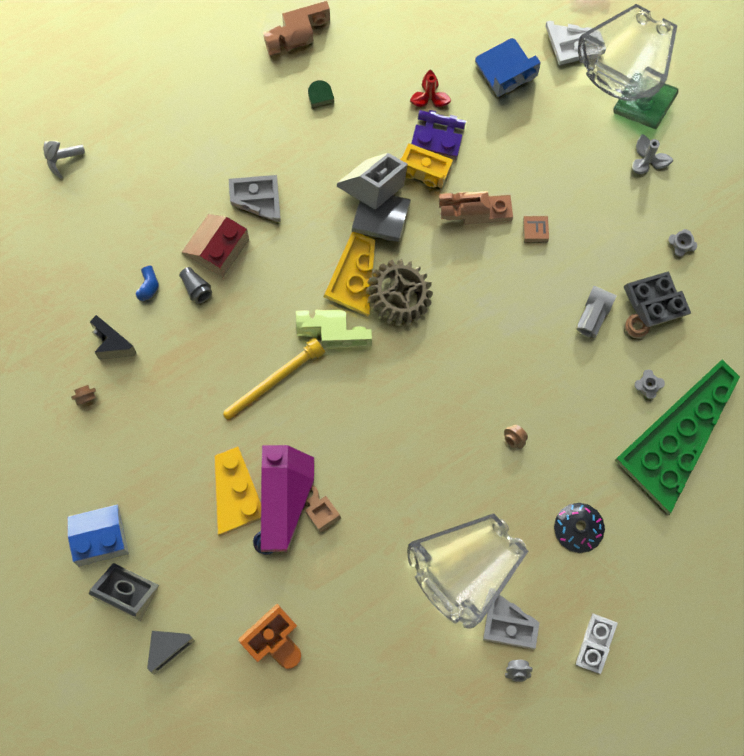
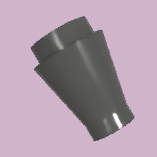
M187 267L180 272L179 277L182 279L192 301L200 304L210 298L212 295L211 285L195 273L191 267Z

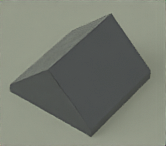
M113 563L90 589L89 595L95 600L141 622L159 585Z

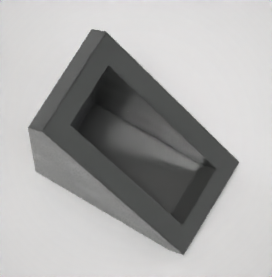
M152 631L147 669L153 675L156 674L195 642L190 634Z

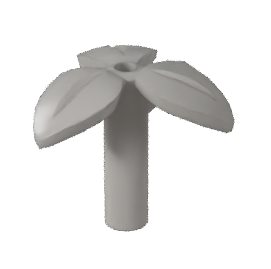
M642 134L637 141L636 150L644 159H636L632 164V169L635 173L644 174L649 170V163L656 169H662L669 166L673 162V158L664 153L656 154L660 145L659 141L656 139L650 141Z
M45 141L43 150L45 159H47V165L51 172L60 179L63 177L56 167L57 160L85 153L83 145L59 149L60 142Z

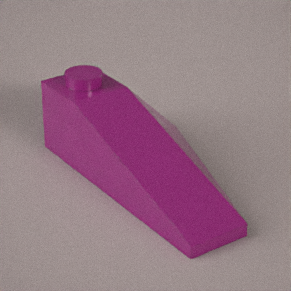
M262 445L261 552L288 551L300 514L304 510L307 496L314 484V457L289 445Z

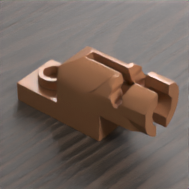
M324 1L282 13L283 27L279 25L263 32L269 56L280 54L281 46L286 48V51H290L291 49L312 43L314 40L311 26H319L330 20L328 2Z
M488 191L439 194L441 219H464V225L513 220L511 195L489 196Z

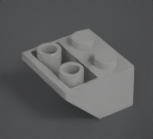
M390 153L376 156L361 163L337 183V187L376 210L404 186L408 164Z

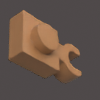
M312 485L311 491L313 496L306 499L305 505L310 507L305 509V512L321 533L339 521L341 516L327 496L319 499V492Z

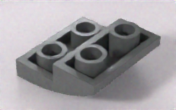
M392 195L376 210L360 201L351 232L399 242L411 199Z
M669 271L630 282L623 286L634 310L647 327L691 314L683 291L677 292Z

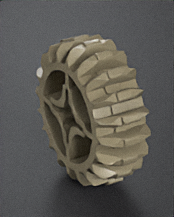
M402 259L398 260L397 265L393 260H390L387 265L383 263L379 266V270L373 271V277L369 278L367 282L370 286L366 289V293L371 295L368 297L367 303H375L371 309L372 311H380L379 319L385 315L388 317L387 324L395 319L398 326L401 325L402 321L409 325L412 319L418 321L420 315H425L427 312L426 307H429L432 303L429 298L432 297L433 291L428 290L432 286V282L424 281L427 278V273L422 275L419 273L421 270L420 266L413 269L412 261L408 262L405 266ZM390 277V288L382 292V281ZM417 293L416 305L409 307V297Z

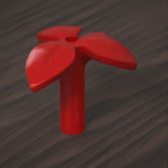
M431 69L424 75L421 84L426 92H416L410 98L411 104L418 107L426 106L429 99L432 100L433 105L436 107L446 106L451 103V98L448 94L435 92L439 83Z

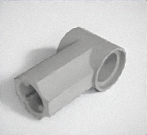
M593 286L585 304L587 307L580 318L576 330L584 336L596 338L606 315L608 316L617 295Z

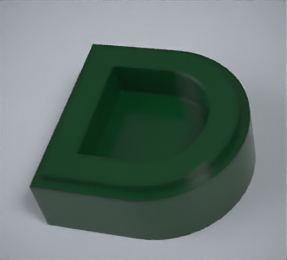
M317 80L310 84L308 97L312 108L334 102L331 86L326 81Z

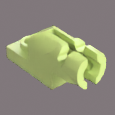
M316 310L314 318L309 316V311H296L297 336L318 338V335H322L323 348L372 346V329L353 327L351 330H347L346 312Z

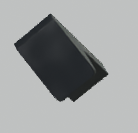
M95 315L90 321L94 329L92 331L93 335L103 342L95 351L98 359L132 357L137 353L129 341L100 317Z

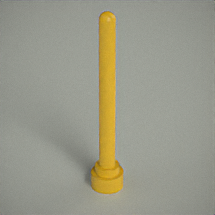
M314 337L306 343L307 346L303 348L304 351L226 409L223 413L224 418L231 419L309 359H318L326 352L317 339Z

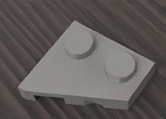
M277 175L229 179L230 203L232 206L276 222H281Z
M492 589L483 640L535 650L540 622L525 614L521 608L514 603H510L498 591Z

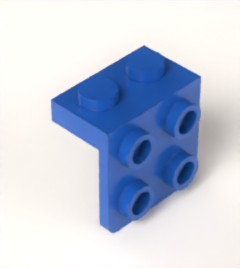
M514 38L506 40L475 58V64L497 97L511 92L523 83L536 78L541 64L536 55L528 59Z

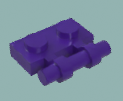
M419 110L418 120L427 122L426 126L416 124L411 144L457 160L462 134L454 133L455 128L464 130L466 120L458 119L457 116L451 114L450 117L436 114V111L429 110V112ZM434 123L447 126V130L433 128Z

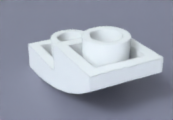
M592 613L576 661L577 666L599 674L602 673L618 624L617 622Z

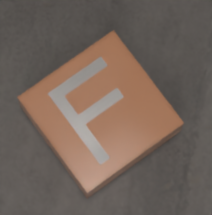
M524 216V242L549 241L548 216Z

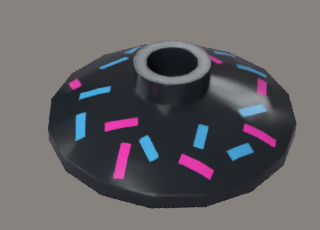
M574 503L561 509L555 518L554 532L561 546L570 552L580 554L590 552L598 547L604 537L605 525L598 510L588 504ZM576 523H584L585 529L578 530Z

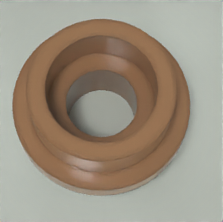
M638 314L628 317L625 323L626 332L633 338H643L650 330V327H647L642 322ZM633 324H639L641 330H635Z
M89 385L75 389L76 395L71 396L72 400H75L76 404L80 405L96 399L94 394L96 389H90Z
M513 425L504 430L505 441L509 446L521 449L526 445L528 435L523 428Z

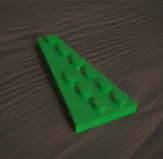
M723 359L615 459L668 515L672 513L740 378Z

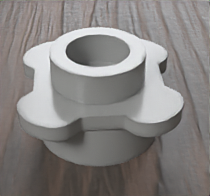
M687 229L678 232L676 235L672 234L668 239L669 243L674 246L677 256H683L685 252L695 251L697 248L693 235Z
M645 370L643 377L635 382V388L648 399H654L656 392L665 386V381L662 378H657L652 370Z
M512 660L508 663L505 677L515 682H522L531 678L530 672L533 671V668L529 666L528 661Z

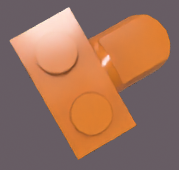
M278 604L272 607L238 639L240 644L257 662L269 653L281 667L289 669L295 667L301 659L300 649L288 636L297 625Z

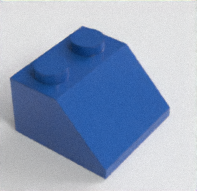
M118 504L67 517L68 540L72 560L78 567L129 554Z

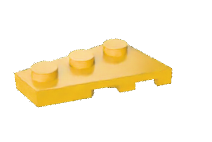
M351 233L323 296L367 317L370 315V303H367L370 295L366 293V289L370 286L367 282L372 277L374 239L360 233Z
M237 446L215 455L218 536H222L261 520V502L239 447Z

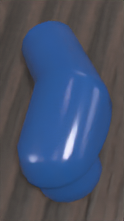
M146 266L141 269L145 281L140 286V289L136 291V297L139 301L151 299L159 288V283L152 266Z

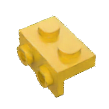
M408 143L402 158H400V160L408 164L406 178H416L423 181L429 187L437 186L442 188L453 164L452 159Z

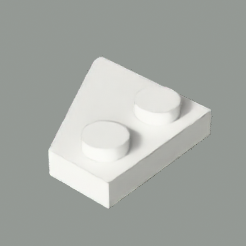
M554 21L546 22L545 27L559 65L604 54L605 48L598 29L581 28L578 25L568 24V27L554 25Z

